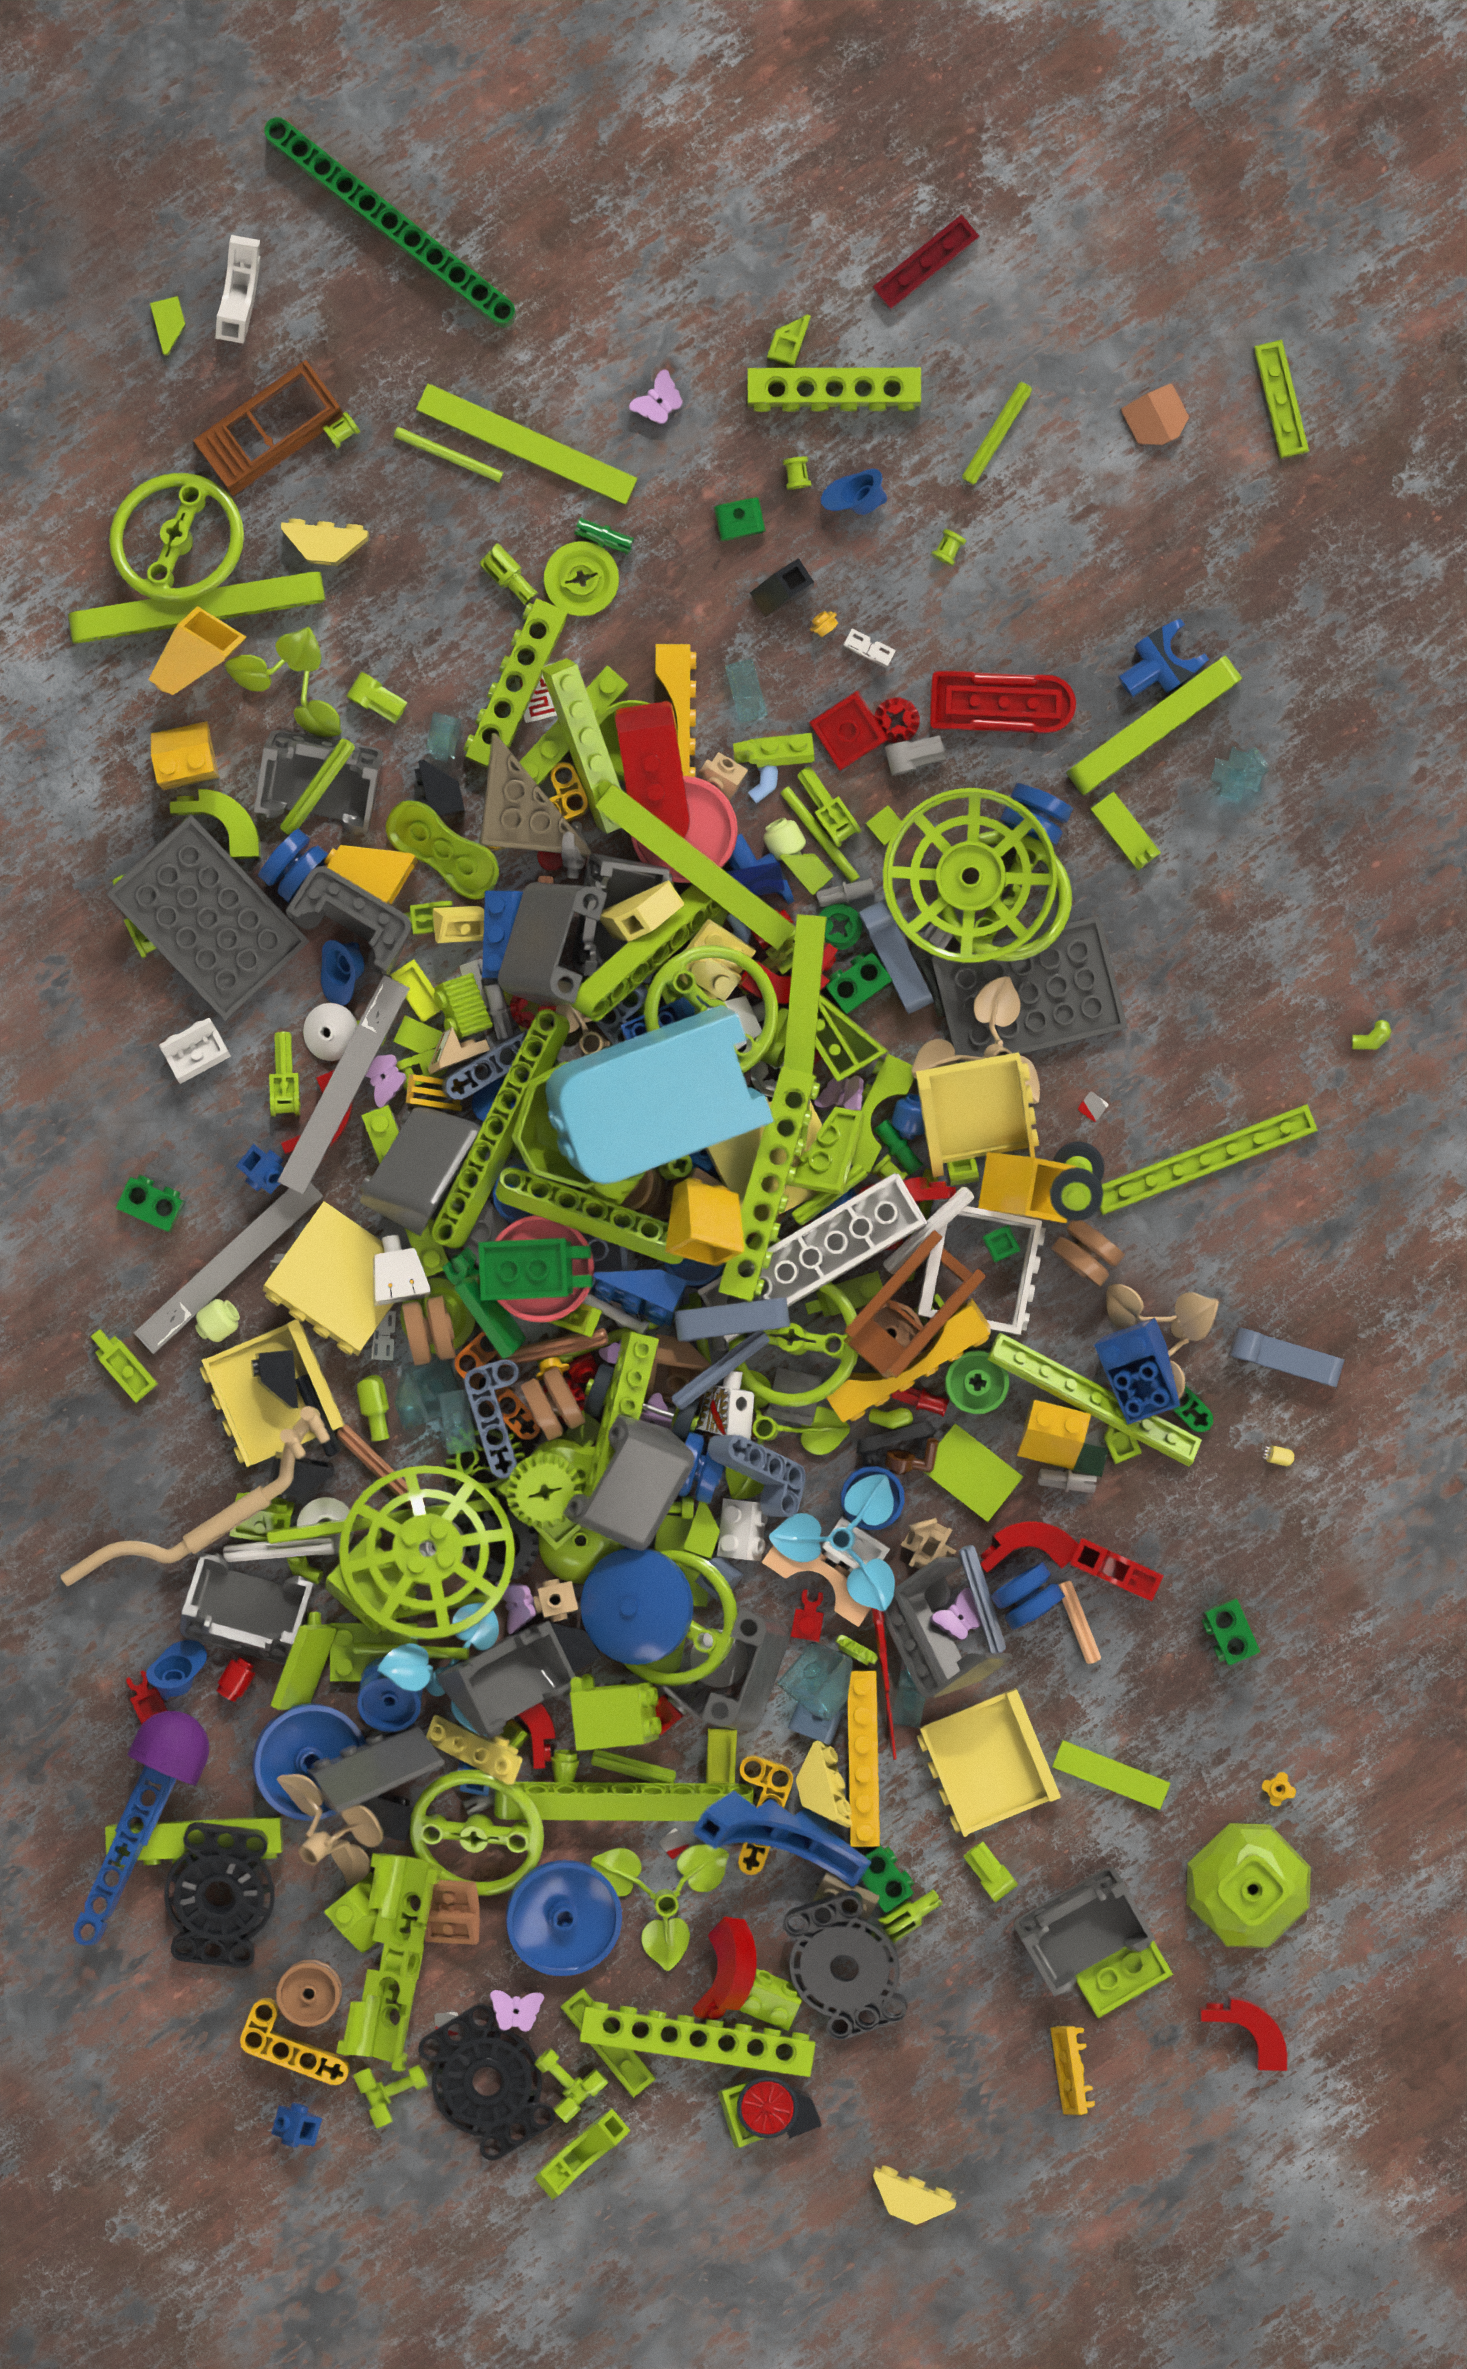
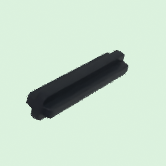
M309 1374L298 1377L296 1385L305 1406L314 1407L320 1412V1418L325 1425L324 1428L330 1436V1440L322 1444L326 1456L331 1457L340 1453L341 1448Z

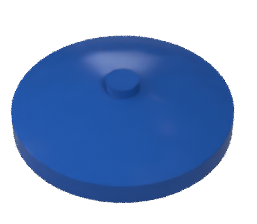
M626 1548L604 1557L589 1573L581 1595V1616L590 1639L605 1655L626 1664H647L663 1659L682 1643L692 1621L693 1597L684 1573L669 1557L648 1548L644 1550Z
M315 1703L297 1705L276 1715L260 1733L252 1757L255 1783L263 1798L280 1813L298 1820L313 1821L315 1816H309L304 1813L276 1779L281 1775L291 1774L303 1775L310 1779L307 1771L314 1768L313 1763L327 1757L332 1760L340 1756L339 1752L353 1745L358 1748L366 1744L356 1724L337 1709ZM324 1804L320 1805L323 1812L319 1820L337 1814V1812Z
M556 1860L536 1867L517 1883L507 1903L505 1924L514 1950L526 1964L548 1975L571 1976L595 1967L611 1952L620 1934L622 1909L614 1887L600 1871L579 1861Z

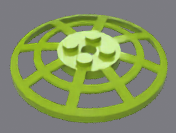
M961 788L942 792L925 800L911 810L891 837L883 865V888L887 905L894 920L904 934L917 946L932 955L962 963L985 962L1001 958L1029 941L1041 928L1051 910L1058 881L1057 861L1053 845L1037 818L1022 804L1012 798L992 790L979 788ZM958 798H969L968 815L951 818L934 827L923 815L929 809L943 802ZM981 798L1006 805L1019 813L1024 820L1011 831L1007 826L996 820L980 816ZM915 822L926 836L915 851L911 867L893 866L899 843L908 828ZM968 824L967 841L951 846L941 835L953 827ZM980 825L998 831L1005 838L992 849L990 846L979 842ZM1032 828L1038 834L1045 849L1049 874L1032 873L1029 855L1020 841ZM933 842L943 853L938 862L937 869L920 868L923 855ZM1013 846L1021 859L1023 873H1012L1005 870L1001 857ZM975 868L979 872V879L975 884L969 885L963 881V873L966 869ZM893 878L910 879L913 897L922 912L909 924L903 917L896 902ZM919 880L936 881L941 894L929 907L922 896ZM1005 884L1022 885L1018 900L1013 908L1009 910L999 899ZM1031 885H1047V896L1042 910L1034 923L1026 929L1016 916L1021 912L1027 901ZM949 904L963 910L962 928L948 924L937 915ZM990 906L1001 918L988 926L974 928L975 911L983 910ZM930 921L933 925L947 933L962 936L961 952L953 953L938 948L924 940L917 932ZM1006 925L1018 937L1012 943L998 950L982 954H972L973 937L992 934Z
M427 1465L407 1467L377 1480L353 1504L345 1519L340 1536L339 1559L341 1573L346 1588L354 1602L366 1616L379 1626L395 1634L410 1638H445L461 1633L478 1624L491 1613L501 1600L509 1585L514 1567L515 1548L513 1533L508 1518L499 1502L488 1489L475 1479L445 1467ZM416 1474H441L464 1482L456 1496L440 1490H420ZM405 1477L408 1493H404L391 1500L380 1512L365 1505L370 1496L381 1487L395 1479ZM474 1489L492 1506L500 1520L502 1529L485 1531L479 1516L465 1503ZM422 1498L440 1499L449 1502L450 1505L442 1517L426 1514ZM411 1501L414 1517L408 1519L402 1525L387 1517L395 1508ZM460 1510L471 1520L477 1533L460 1536L458 1530L452 1524ZM358 1514L373 1523L367 1536L366 1557L349 1561V1536L353 1522ZM382 1527L395 1535L392 1550L375 1554L377 1533L379 1528ZM505 1541V1567L498 1586L495 1587L483 1578L488 1562V1543ZM424 1542L432 1543L436 1548L435 1554L431 1557L423 1556L419 1551L420 1545ZM480 1544V1558L477 1569L474 1572L461 1563L463 1547ZM395 1563L397 1569L403 1575L395 1589L384 1579L379 1570V1565ZM369 1568L376 1584L389 1596L380 1612L372 1607L362 1595L354 1581L353 1572ZM454 1573L468 1582L458 1592L449 1597H444L441 1582L447 1580ZM413 1582L420 1585H430L433 1600H417L407 1597L405 1594ZM475 1587L490 1597L485 1605L473 1615L450 1625L447 1607L463 1600ZM400 1603L417 1610H435L438 1627H411L400 1624L390 1618Z

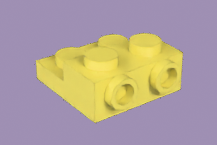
M707 919L686 948L688 950L698 946H725L738 950L750 958L756 953L754 947L710 919ZM705 958L686 965L687 971L694 975L696 984L703 988L702 991L710 999L720 998L725 1002L742 979L740 973L743 971V968L724 959ZM684 974L678 976L685 984L688 983L687 977Z

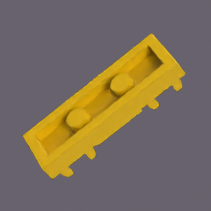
M1075 2026L1051 2027L1063 2114L1088 2113L1087 2108L1093 2107L1095 2101H1086L1085 2092L1093 2090V2087L1083 2085L1085 2084L1083 2077L1084 2066L1078 2050L1085 2049L1086 2043H1077L1076 2035L1083 2033L1084 2028H1077Z

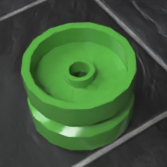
M969 1351L948 1366L944 1377L945 1391L950 1402L959 1410L970 1414L988 1413L996 1409L1006 1398L1009 1389V1374L1007 1370L987 1360L989 1353ZM979 1377L982 1380L979 1388H974V1385H971L972 1378Z

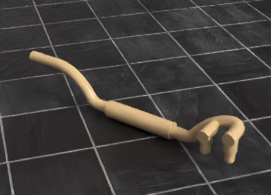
M304 1407L300 1412L301 1418L292 1429H283L281 1431L280 1438L285 1445L280 1462L279 1477L264 1488L262 1486L257 1487L184 1535V1540L171 1549H164L141 1541H120L109 1544L62 1573L61 1578L65 1585L69 1587L105 1562L123 1555L143 1556L164 1564L174 1563L191 1552L196 1554L271 1505V1500L283 1493L291 1485L294 1478L295 1459H301L306 1455L300 1443L307 1432L311 1430L312 1433H315L322 1444L330 1440V1436L320 1418V1412L314 1407Z

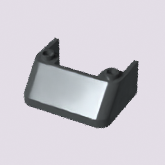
M935 1558L895 1587L893 1599L889 1607L884 1611L885 1624L919 1693L927 1698L940 1697L980 1682L1013 1659L1011 1653H984L983 1655L970 1653L962 1658L953 1638L947 1632L942 1631L938 1626L931 1623V1616L939 1611L938 1609L943 1607L950 1598V1587L945 1577L962 1566L960 1558Z

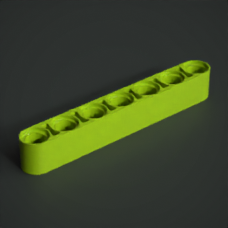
M1226 655L1070 768L1066 774L1082 796H1084L1243 679L1228 657Z
M692 884L680 895L684 905L653 931L629 941L579 986L575 1003L571 1004L572 1008L595 1022L601 1020L693 937L707 919L711 920L723 907Z
M506 1168L500 1174L495 1193L499 1201L504 1204L669 1264H679L684 1260V1257L665 1252L669 1223L517 1168ZM506 1184H511L515 1186V1188L506 1186ZM533 1194H539V1195H541L543 1198H538V1197L534 1196ZM561 1204H566L570 1208H565L561 1206ZM588 1214H594V1215L597 1216L598 1218H593V1217L589 1216ZM616 1224H621L625 1228H620L616 1226ZM643 1234H649L652 1238H648Z

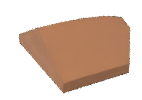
M1172 383L1148 392L1120 409L1137 444L1164 445L1178 438L1189 419V415Z

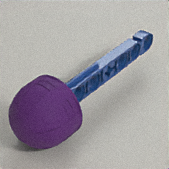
M165 1711L153 1715L142 1724L133 1740L127 1756L145 1766L115 1829L117 1834L87 1897L85 1912L80 1913L74 1926L73 1936L79 1944L92 1946L101 1940L108 1925L105 1921L112 1916L144 1845L147 1846L176 1780L178 1779L194 1786L199 1781L208 1760L209 1741L201 1724L188 1714L178 1711ZM149 1781H151L152 1783L159 1784L162 1786L159 1789L155 1786L148 1785ZM152 1790L156 1796L153 1805L146 1807L142 1802V1796L146 1791ZM140 1817L143 1820V1829L139 1833L134 1834L130 1829V1822L133 1818ZM127 1846L130 1855L129 1857L124 1856L120 1862L122 1854L119 1852V1848ZM112 1862H120L121 1865H125L124 1870L113 1866ZM115 1870L119 1875V1882L114 1887H109L106 1884V1875L108 1872ZM99 1897H103L107 1902V1908L101 1914H97L93 1909L94 1901ZM86 1924H91L95 1930L93 1938L89 1941H85L81 1936V1930Z

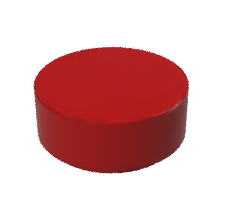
M538 851L537 860L543 869L557 871L563 867L562 853Z

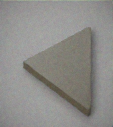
M492 734L480 845L562 853L563 835L566 832H572L575 836L574 844L578 847L581 855L590 856L591 850L498 735Z

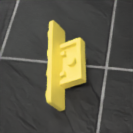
M434 1715L426 1735L430 1743L438 1749L506 1784H514L523 1759L517 1756L518 1749L508 1745L510 1740L497 1735L488 1739L486 1736H480L465 1726H459L439 1715Z

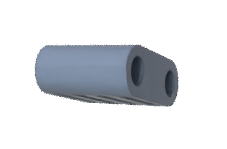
M800 1696L788 1729L831 1745L843 1712Z

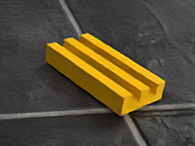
M409 1074L405 1103L462 1111V1105H460V1100L453 1099L452 1104L413 1098L414 1093L446 1097L441 1090L415 1087V1081L442 1085L444 1079ZM452 1081L454 1091L460 1093L459 1087L465 1084V1082Z

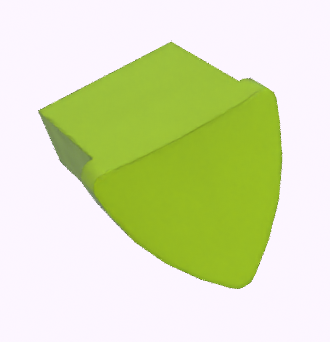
M583 1410L582 1414L586 1423L574 1429L569 1427L566 1432L563 1431L560 1438L591 1447L597 1440L601 1424L592 1416L584 1413Z

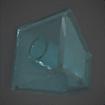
M436 1357L431 1359L430 1363L417 1366L412 1365L402 1369L394 1404L404 1430L466 1409L449 1359L440 1360Z
M813 1641L779 1679L777 1684L808 1712L829 1722L848 1699L853 1660L849 1656Z

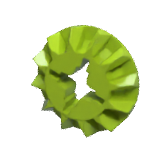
M839 1635L835 1640L836 1643L840 1644L838 1649L867 1666L869 1662L875 1665L878 1659L876 1653L845 1635Z

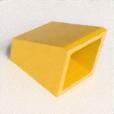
M197 606L176 626L148 680L154 683L159 690L174 695L223 662L245 641L246 636Z
M207 721L151 733V758L157 784L163 790L220 778Z
M340 845L337 850L333 848L324 863L327 868L387 904L392 905L418 860L411 853Z
M987 1152L978 1208L1020 1217L1067 1223V1219L1060 1216L1053 1208L1050 1200V1189L1054 1179L1061 1172L1070 1168H1076V1166L1034 1157Z
M687 1178L674 1186L665 1252L716 1267L743 1253L744 1242L739 1194L730 1192L725 1186L703 1184V1181L697 1178Z
M1031 1400L1017 1456L1073 1470L1085 1441L1091 1414Z

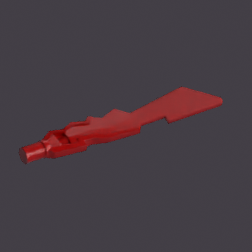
M872 1608V1621L875 1626V1639L885 1694L888 1737L893 1760H897L889 1699L890 1686L884 1630L885 1616L884 1611Z

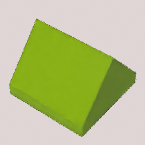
M975 1158L946 1163L950 1186L979 1181V1172Z
M511 1718L503 1727V1732L499 1736L510 1740L508 1745L519 1750L531 1734Z

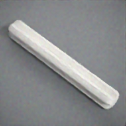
M966 1187L959 1189L927 1220V1225L913 1233L884 1261L883 1265L887 1271L895 1274L933 1230L939 1233L974 1199L973 1193Z
M331 1536L275 1544L268 1542L232 1544L224 1546L223 1557L226 1562L331 1554L335 1551V1540Z

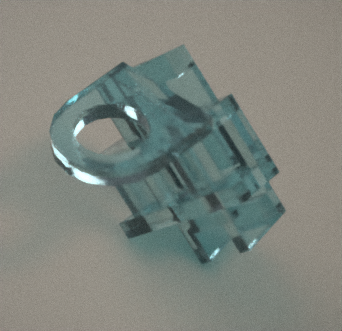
M1232 746L1228 761L1215 758V766L1210 779L1222 784L1219 796L1241 801L1244 789L1253 792L1261 791V779L1263 775L1269 772V767L1256 747L1249 749L1248 753L1238 751L1236 750L1237 747Z

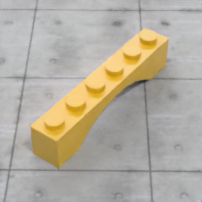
M656 644L655 674L665 687L677 716L678 744L683 776L695 777V767H690V756H695L696 738H690V727H696V709H690V698H696V681H690V669H696V652H690V644Z
M973 1298L961 1304L942 1326L935 1340L924 1352L914 1358L897 1378L891 1375L886 1379L879 1372H851L843 1385L833 1394L826 1397L842 1423L849 1419L855 1421L866 1413L865 1409L872 1405L880 1406L890 1399L889 1395L898 1389L900 1392H903L910 1388L918 1377L922 1375L928 1377L939 1369L938 1365L943 1362L957 1360L964 1354L963 1350L971 1345L974 1347L982 1345L989 1339L988 1335H990L991 1326Z
M846 1670L849 1804L852 1810L850 1817L853 1825L850 1827V1846H880L876 1670Z

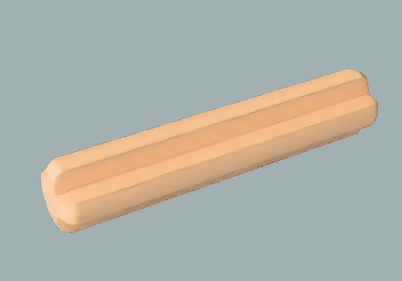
M1071 1581L1058 1584L1065 1595L1062 1602L1087 1664L1097 1662L1101 1659L1073 1583Z

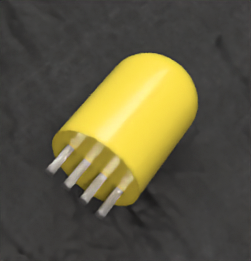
M1273 1445L1266 1446L1268 1450H1265L1267 1453H1264L1266 1457L1263 1458L1267 1462L1282 1466H1290L1293 1463L1294 1453L1290 1449Z

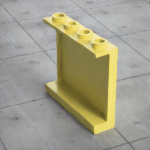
M1019 1052L916 1071L928 1159L933 1178L944 1176V1163L987 1156V1152L1003 1153L1028 1148L1030 1156L1035 1158L1034 1147L1039 1146L1037 1131L1032 1129L1031 1125L1036 1124L1033 1107L1029 1108L1028 1103L1033 1102L1031 1086H1026L1025 1081L1030 1080L1028 1064H1022Z
M766 1097L770 1108L772 1101L769 1102L768 1098ZM811 1101L810 1111H812V1117L808 1127L806 1149H802L800 1157L795 1155L792 1167L795 1168L799 1165V1159L803 1153L808 1151L816 1140V1134L822 1127V1123ZM765 1126L705 1148L723 1185L730 1192L739 1194L740 1211ZM778 1148L772 1151L770 1159L773 1164L781 1165L785 1162L787 1155L783 1149ZM767 1177L762 1184L763 1190L766 1193L775 1192L779 1186L778 1180L775 1177ZM786 1185L784 1195L789 1197L785 1211L809 1200L820 1191ZM759 1205L755 1209L754 1214L758 1221H766L770 1217L771 1212L767 1205Z
M323 1202L264 1284L263 1291L266 1292L265 1297L277 1306L282 1303L289 1308V1314L298 1321L304 1322L306 1320L314 1326L313 1330L325 1339L331 1337L337 1341V1347L348 1355L354 1353L359 1356L367 1341L394 1305L392 1303L374 1307L373 1258L376 1254L385 1253L383 1242L335 1208Z
M297 1319L202 1360L204 1366L200 1367L203 1379L206 1384L211 1382L215 1393L211 1394L216 1409H222L225 1414L226 1420L222 1421L227 1435L229 1437L234 1435L238 1446L234 1447V1451L240 1464L245 1462L247 1467L275 1456L276 1451L283 1452L285 1443L280 1438L281 1431L283 1429H292L301 1418V1410L306 1407L297 1385L298 1408L289 1409L258 1383L257 1377L252 1376L251 1360L256 1359V1353L293 1350L296 1379L302 1375L309 1374L333 1431L345 1425L302 1323ZM309 1430L300 1444L317 1438L315 1433Z
M1016 1688L919 1727L922 1734L917 1735V1739L922 1751L928 1750L933 1760L928 1762V1766L933 1778L939 1777L944 1787L939 1789V1793L944 1805L950 1804L955 1814L950 1816V1820L956 1833L961 1831L963 1836L966 1837L969 1833L1045 1802H1052L1061 1798Z

